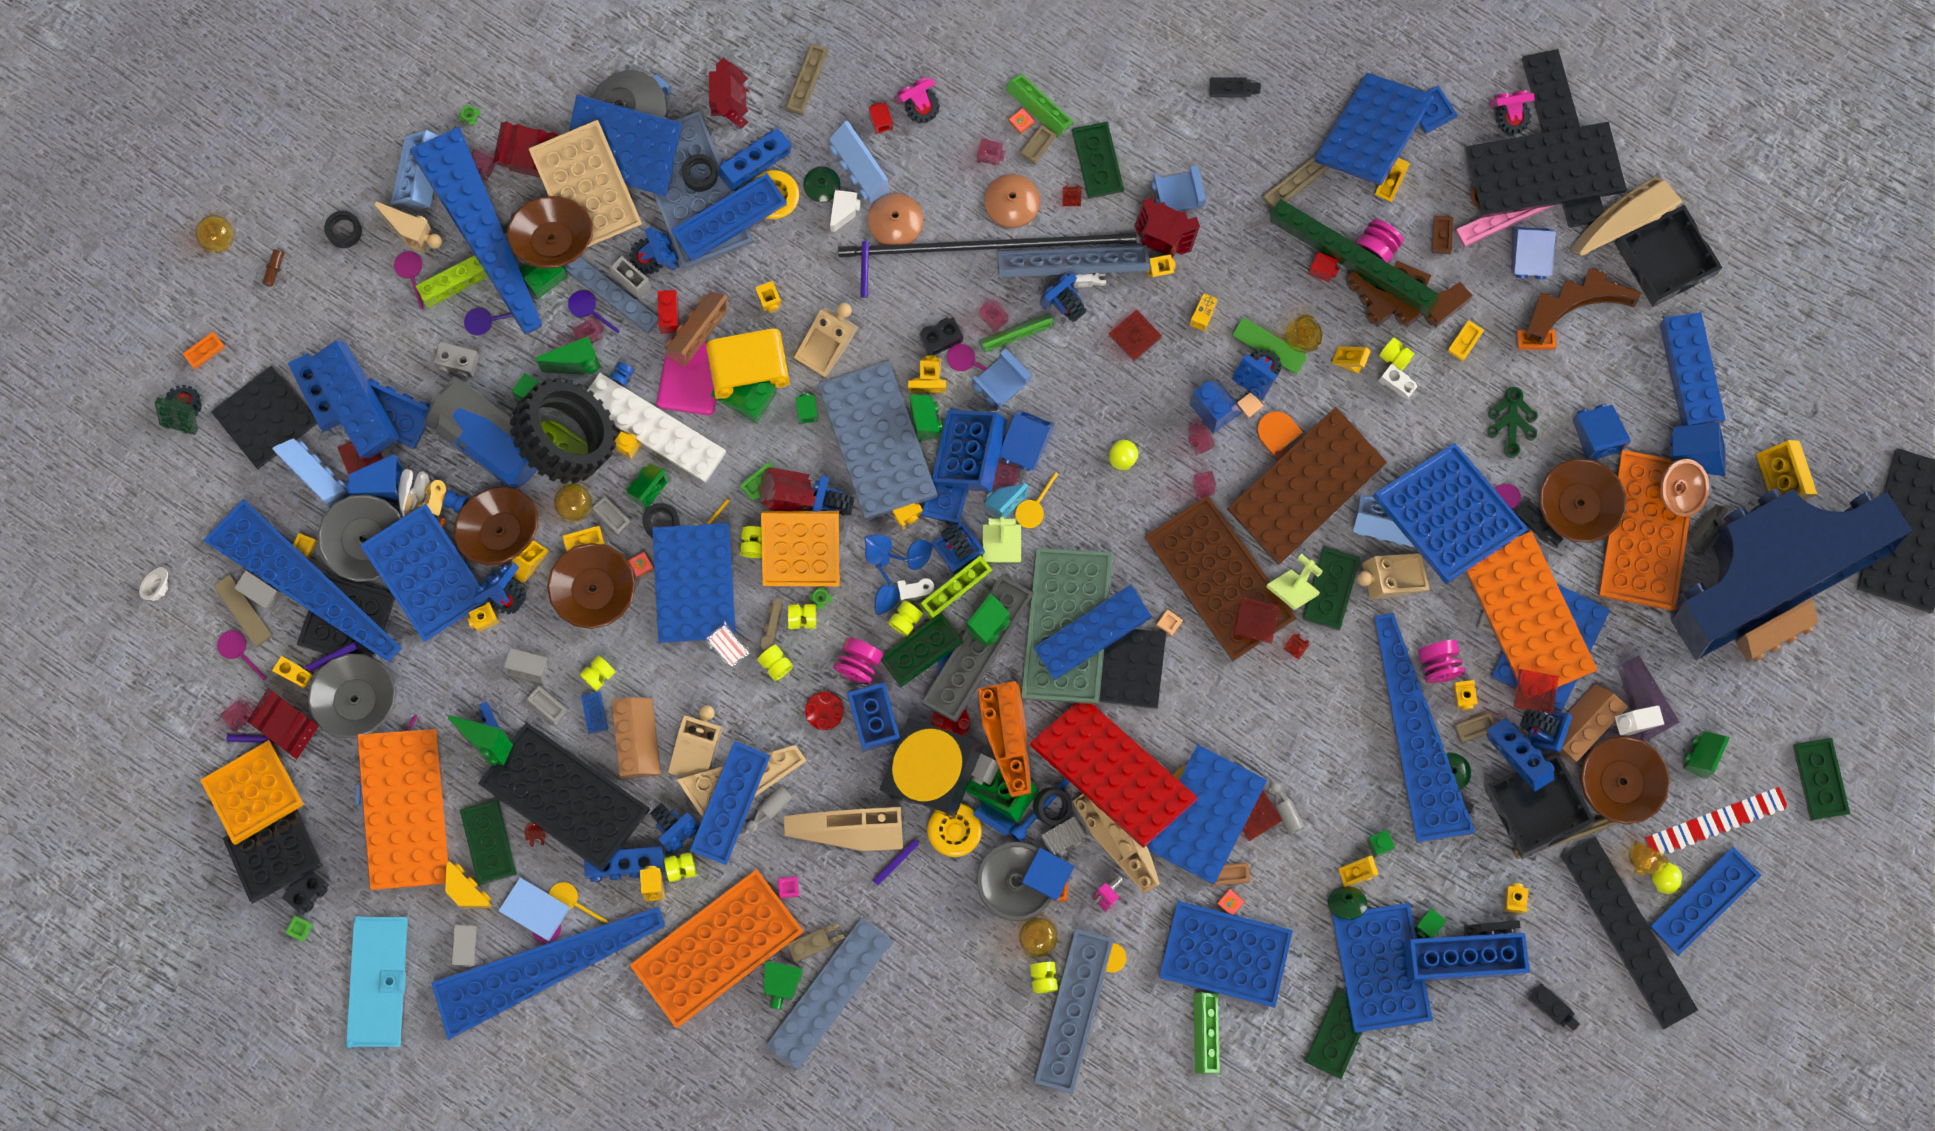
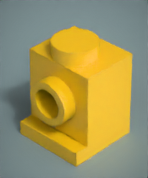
M1171 254L1149 259L1150 271H1147L1148 278L1174 273L1175 261ZM1158 263H1161L1162 265L1161 270H1159Z
M770 281L755 287L764 312L772 313L777 311L782 304L774 282Z
M933 355L922 357V360H920V379L939 380L941 358H936Z
M621 431L614 441L616 442L615 450L630 459L633 458L642 445L641 442L637 441V437L629 432L625 434Z
M914 503L893 510L892 514L901 529L904 530L907 523L911 525L919 519L918 516H920L923 510L919 503Z
M490 602L470 611V617L467 618L472 629L475 628L478 633L499 624ZM484 614V618L479 620L478 616Z
M1474 680L1455 682L1452 686L1456 709L1462 708V711L1474 709V706L1478 704ZM1463 693H1469L1470 698H1465Z
M1512 883V886L1506 888L1504 912L1519 914L1527 912L1528 889L1524 888L1523 884ZM1515 894H1519L1521 896V899L1519 901L1515 899Z

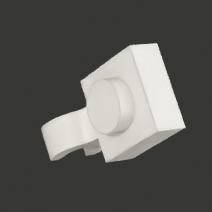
M1105 274L1075 275L1077 280L1074 288L1106 285V280L1098 278L1099 276H1105Z

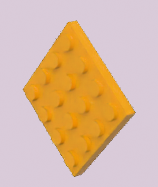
M839 511L761 512L763 586L840 587Z
M269 740L200 780L234 845L304 805Z

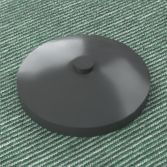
M1010 842L996 847L984 858L977 875V889L982 902L994 915L1008 921H1025L1038 916L1051 902L1052 899L1022 884L1039 850L1038 848L1026 843Z

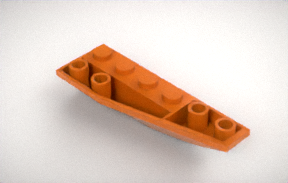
M1016 681L978 688L982 725L1011 797L1031 794L1028 740L1021 687Z

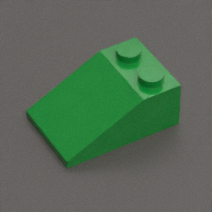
M588 336L535 357L541 372L584 375L586 373L593 374L601 368Z
M763 381L733 387V393L728 398L716 399L714 389L710 396L757 424L777 392L774 385Z
M452 715L448 716V720L460 735L485 759V762L494 766L496 764L504 766L513 744L501 729Z
M999 768L990 785L984 782L980 785L971 780L965 791L1002 815L1018 822L1037 794L1038 789L1030 780L1031 794L1011 797Z

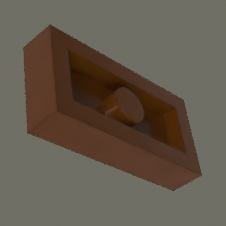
M1434 216L1432 253L1451 255L1453 217Z

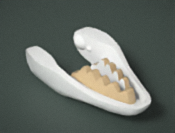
M406 469L402 472L398 489L401 518L416 510L418 504H421L425 499V487L430 481L426 472L418 473L412 489H410L413 479L412 471Z

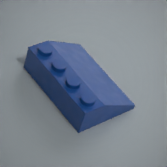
M947 410L932 476L933 483L973 491L992 492L1007 420L997 412Z

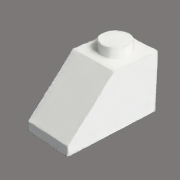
M835 190L830 222L831 232L837 231L856 216V210L860 211L861 200L858 199L857 193Z
M1659 706L1639 709L1615 716L1620 735L1629 736L1664 725Z

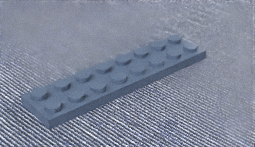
M1147 245L998 251L999 277L1005 278L1037 275L1064 276L1071 273L1086 275L1088 273L1105 274L1107 272L1150 271Z
M861 918L767 1043L766 1047L798 1070L889 949L893 941Z
M1075 929L1036 1074L1035 1084L1074 1094L1113 947V938Z

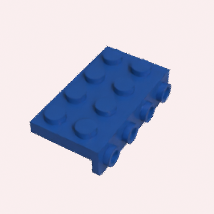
M369 378V384L400 437L396 442L415 450L427 427L424 421L430 405L423 401L418 403L410 395L405 393L400 395L396 393L394 388L390 386L382 387L378 381Z

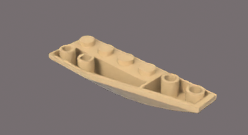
M1654 177L1611 205L1585 230L1570 250L1580 256L1586 255L1614 239L1647 223L1660 219L1661 215L1676 209V206L1681 204L1682 200L1664 179Z
M1084 794L1072 801L1092 836L1144 894L1160 885L1147 846L1141 847Z
M901 807L840 810L784 816V832L787 837L859 851L903 849Z

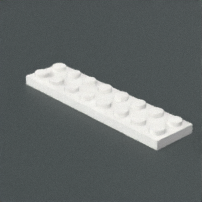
M599 373L587 390L594 392L593 396L597 400L601 399L604 402L602 406L605 410L609 409L611 413L609 418L614 420L615 428L625 434L628 432L637 437V441L704 483L708 481L726 454L725 449Z

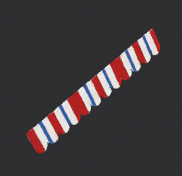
M1780 787L1645 838L1653 856L1659 858L1663 856L1664 851L1666 853L1674 852L1675 846L1678 849H1683L1686 846V842L1694 845L1698 839L1706 840L1709 834L1717 836L1720 830L1728 832L1731 829V825L1738 828L1742 825V821L1747 824L1751 823L1753 816L1756 819H1762L1765 813L1772 815L1776 809L1783 811L1786 809L1787 803Z

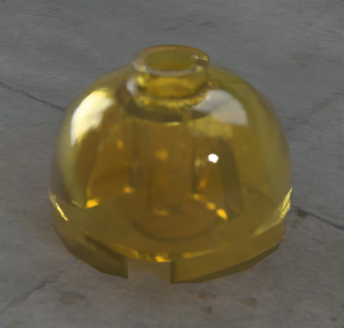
M209 215L198 222L195 229V237L200 247L205 251L221 253L227 250L233 243L234 230L224 217Z
M1302 315L1296 317L1287 325L1285 330L1286 341L1294 351L1299 353L1316 351L1318 345L1322 343V330L1319 323L1316 324L1312 320L1315 319L1313 316Z
M566 484L556 493L554 506L560 518L575 523L588 517L593 507L590 493L579 484Z
M1635 840L1629 851V860L1635 867L1634 871L1643 877L1645 874L1653 876L1663 872L1670 859L1657 850L1645 846L1646 844Z
M1044 918L1028 920L1021 927L1019 933V943L1022 950L1033 957L1049 955L1055 949L1058 942V932L1055 926Z

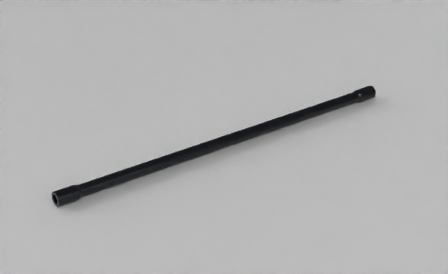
M1137 233L869 246V255L1117 243L1137 244ZM838 246L839 258L861 256L862 246Z

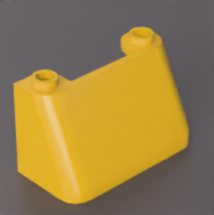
M778 329L717 338L707 342L706 350L716 399L728 398L733 393V387L769 380L777 388L790 385L781 332Z

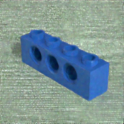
M779 129L769 131L761 140L752 142L746 150H740L732 159L723 161L719 166L718 176L731 191H734L790 154L792 144ZM735 167H742L743 169L738 170Z
M309 353L289 362L288 365L319 428L324 433L340 425L341 422L323 390L320 394L313 395L315 390L322 388L314 375L312 378L306 379L307 374L313 373L306 362L311 358ZM330 405L327 411H321L323 406Z
M1504 718L1487 729L1490 743L1534 791L1539 790L1554 780V767L1551 762L1545 761L1540 750L1531 745L1528 737L1519 732L1514 722L1511 723L1507 718Z
M659 846L619 850L610 861V868L603 872L584 860L585 878L590 879V882H600L602 878L610 877V880H620L622 876L640 878V870L645 868L640 867L639 863L644 858L649 859L648 866H656L663 873L665 872L664 848ZM623 860H628L630 862L629 867L625 870L620 869V863Z

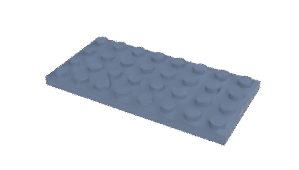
M700 111L675 120L682 122L668 193L667 196L653 193L683 269L754 243L749 229H746L691 262L671 229L733 193L719 176L715 185L703 192L693 191L684 183L681 173L682 165L692 155L704 154L710 157L715 162L717 172L719 173L721 161ZM696 164L689 170V177L694 182H704L711 174L710 168L705 164Z
M890 361L818 384L865 521L914 503L918 504L938 497Z

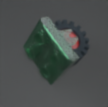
M178 385L176 390L171 388L170 392H167L165 399L157 397L155 408L160 426L167 429H175L185 434L196 435L198 431L196 417L199 415L198 411H201L202 406L199 392L197 393L195 388L192 389V386L186 388V385H182V388H180Z

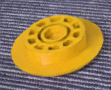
M778 170L765 171L757 175L752 181L768 173L787 202L785 207L766 218H783L790 214L798 204V185L785 172Z
M961 804L955 819H949L948 816L937 812L931 815L927 826V834L935 850L945 856L961 857L975 849L981 839L982 825L980 819L973 815L975 812L973 809ZM970 829V834H966V830Z

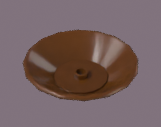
M544 196L525 203L514 213L507 228V241L513 254L525 264L541 269L559 268L574 262L586 252L593 238V222L586 209L574 200L561 196Z
M1574 458L1559 463L1546 475L1539 490V507L1545 522L1558 535L1573 542L1591 543L1608 537L1619 527L1626 512V493L1620 479L1608 466L1593 459ZM1581 501L1583 506H1578L1577 502Z
M507 486L488 488L474 495L461 508L454 524L455 542L459 551L471 562L486 566L504 564L518 557L531 544L538 529V512L532 499L519 489Z
M596 543L575 546L561 555L550 571L547 585L550 604L559 617L575 627L587 629L608 626L622 617L633 601L636 587L633 568L624 555L610 546ZM592 586L596 587V590L594 592L590 591V588Z
M1625 735L1607 738L1594 746L1583 761L1580 777L1583 794L1593 810L1609 821L1622 824L1644 822L1658 813L1668 798L1671 782L1667 764L1657 749L1642 739ZM1619 780H1625V785H1621Z

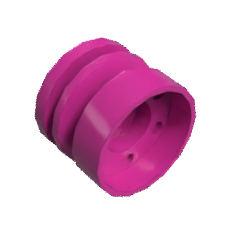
M1373 219L1355 244L1389 263L1393 258V254L1398 251L1404 240L1394 227L1384 221Z
M847 637L842 651L848 656L839 655L837 657L839 662H835L833 669L851 681L870 685L871 678L869 676H874L875 672L868 666L877 667L883 657V653L868 643Z
M1456 640L1433 643L1417 651L1420 663L1430 664V666L1423 669L1424 674H1429L1425 677L1426 683L1448 682L1466 673L1464 667H1458L1463 664V661L1461 659H1453L1460 654Z

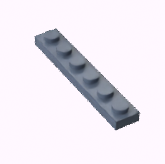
M579 257L574 262L562 266L567 273L647 334L658 323V316Z

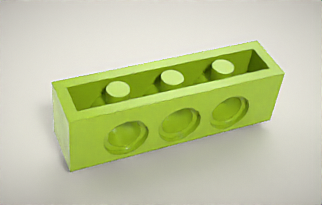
M474 255L416 285V288L427 308H430L488 278Z
M980 555L919 604L920 608L930 620L987 576L992 569Z

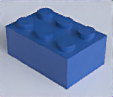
M885 682L847 692L862 751L866 752L898 743L900 736Z

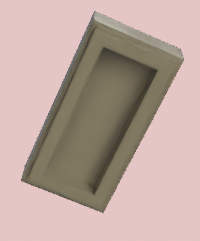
M1041 124L1022 149L1020 155L1036 165L1057 134Z
M1491 712L1456 724L1454 729L1460 743L1463 744L1487 735V729L1495 725Z

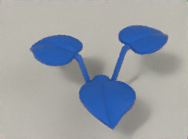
M879 534L864 537L865 558L867 562L876 565L875 567L879 569L888 583V586L882 585L876 593L874 608L877 615L884 614L894 608L900 598L899 588L892 586V582L881 566L887 565L891 557L905 562L908 561V567L911 570L920 569L930 559L932 543L923 539L914 541L908 548V557L904 558L889 553L892 549V541L889 537Z

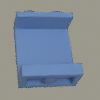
M1198 166L1190 167L1189 173L1159 178L1158 173L1154 174L1151 188L1152 192H1156V205L1165 202L1166 206L1177 211L1205 206L1206 198Z
M1005 348L995 363L978 378L976 376L972 378V387L978 394L982 393L986 397L985 401L991 407L995 406L998 410L1031 381V374Z

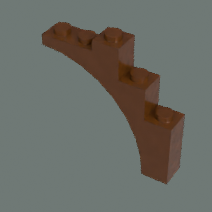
M1589 268L1582 286L1576 282L1565 280L1558 299L1550 294H1540L1524 339L1542 345L1550 329L1567 313L1577 308L1597 303H1616L1635 307L1641 293L1633 288L1620 286L1616 282L1606 281V273L1599 269Z
M1355 271L1347 278L1346 282L1349 289L1360 296L1359 299L1365 306L1368 305L1365 312L1366 318L1371 324H1375L1376 327L1395 314L1398 323L1407 328L1424 315L1391 294L1372 286ZM1459 282L1450 289L1439 293L1438 303L1429 316H1425V320L1429 325L1437 328L1469 303L1473 295Z

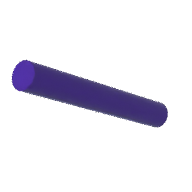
M862 241L860 298H868L869 241Z
M352 642L306 665L305 669L307 672H311L325 665L331 659L358 649V644Z
M227 734L226 737L227 742L265 743L269 740L271 743H274L265 735Z
M913 839L872 881L878 886L919 843Z

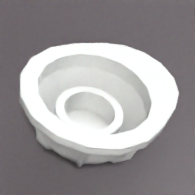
M156 568L143 579L139 590L141 598L155 601L165 596L168 590V572L165 568Z

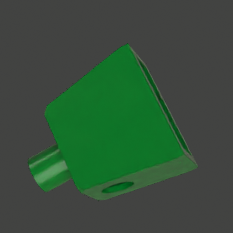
M765 962L764 995L772 997L770 1008L781 1010L783 999L793 1000L804 970L802 968Z

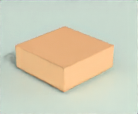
M1251 392L1237 402L1248 419L1263 408V404Z
M1167 609L1156 626L1172 637L1183 620Z

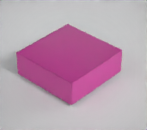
M798 877L778 878L780 899L799 897Z

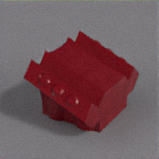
M724 57L716 64V71H709V107L712 116L726 117L742 129L749 123L743 117L749 111L746 108V92L749 89L743 85L748 77Z
M507 121L501 122L493 162L502 167L509 168V171L541 178L529 148L559 135L554 132L547 133L542 129L528 128L520 124L513 125Z
M1153 197L1142 201L1134 227L1138 236L1142 237L1140 240L1142 245H1147V248L1163 255L1171 254V257H1174L1175 253L1183 255L1192 251L1200 224L1197 217L1188 219L1185 211L1180 212L1166 206L1165 202L1156 205Z
M772 467L765 469L761 478L762 483L758 487L761 503L774 511H802L813 506L816 496H813L815 490L811 488L812 480L808 479L810 474Z
M269 688L247 720L249 724L296 760L318 728V725Z

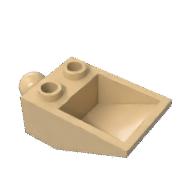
M375 203L381 218L408 248L425 254L428 246L433 249L441 246L442 238L438 234H433L426 218L419 215L415 217L382 203Z
M841 303L837 307V313L829 308L821 309L794 358L822 376L827 377L858 329L856 325L845 319L852 312L851 306L848 303ZM838 329L842 330V335L837 332Z
M1420 553L1374 556L1362 563L1364 571L1360 572L1357 576V582L1361 586H1367L1370 600L1387 599L1430 590L1423 558Z
M705 705L700 708L699 716L701 720L684 715L669 766V774L684 778L710 770L723 732L721 726L708 723L715 714L711 706ZM692 726L696 727V731L694 733L689 732V729ZM713 732L715 734L714 738L709 739L708 733Z

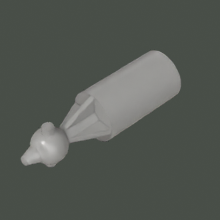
M1270 778L1268 791L1275 793V808L1288 834L1291 835L1302 830L1305 826L1292 800L1280 791L1283 784Z
M779 786L758 807L754 820L747 822L744 833L755 832L758 824L771 820L792 799V796L782 786Z

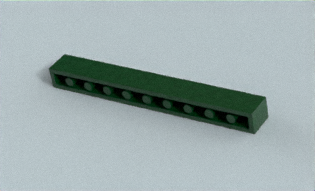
M1280 199L1270 212L1271 223L1319 252L1339 260L1338 263L1352 272L1355 271L1362 278L1428 317L1438 303L1439 293L1284 200Z

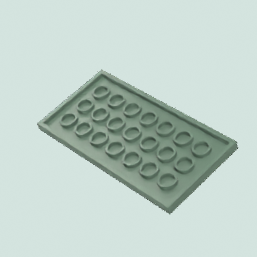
M1037 548L1032 590L1034 595L1031 599L1022 699L1099 704L1104 649L1057 680H1054L1034 650V647L1109 599L1113 552Z

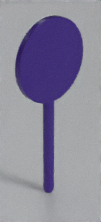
M582 290L575 292L569 298L568 308L574 316L586 317L593 314L616 333L620 332L594 311L596 299L593 294Z
M475 308L466 314L464 326L470 334L479 336L489 331L492 321L512 317L513 315L508 313L491 317L485 309Z

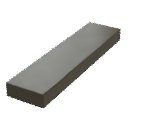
M811 43L786 105V111L801 116L804 115L829 52L827 48Z
M1315 155L1266 193L1262 199L1273 210L1280 199L1288 202L1329 170L1330 167L1316 163Z
M228 575L215 584L214 587L255 647H259L273 636L244 594L234 589L237 584Z

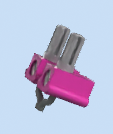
M1118 876L1110 884L1105 883L1100 887L1092 898L1094 902L1091 906L1093 907L1098 904L1107 912L1119 899V896L1114 891L1123 882V879Z

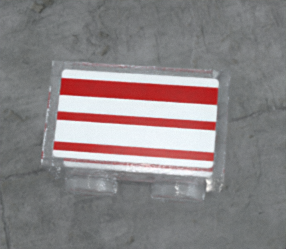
M726 621L707 635L706 639L708 642L706 643L713 652L716 650L720 655V661L725 666L729 665L730 668L734 667L750 652Z

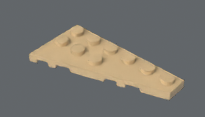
M796 745L766 753L771 756L755 796L806 762V759ZM724 766L677 779L702 818Z

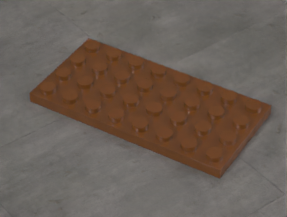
M1334 407L1239 496L1227 510L1279 565L1387 462L1337 407Z
M1208 495L1145 536L1144 539L1232 662L1296 620L1295 615L1287 604L1266 587L1270 583L1269 579Z

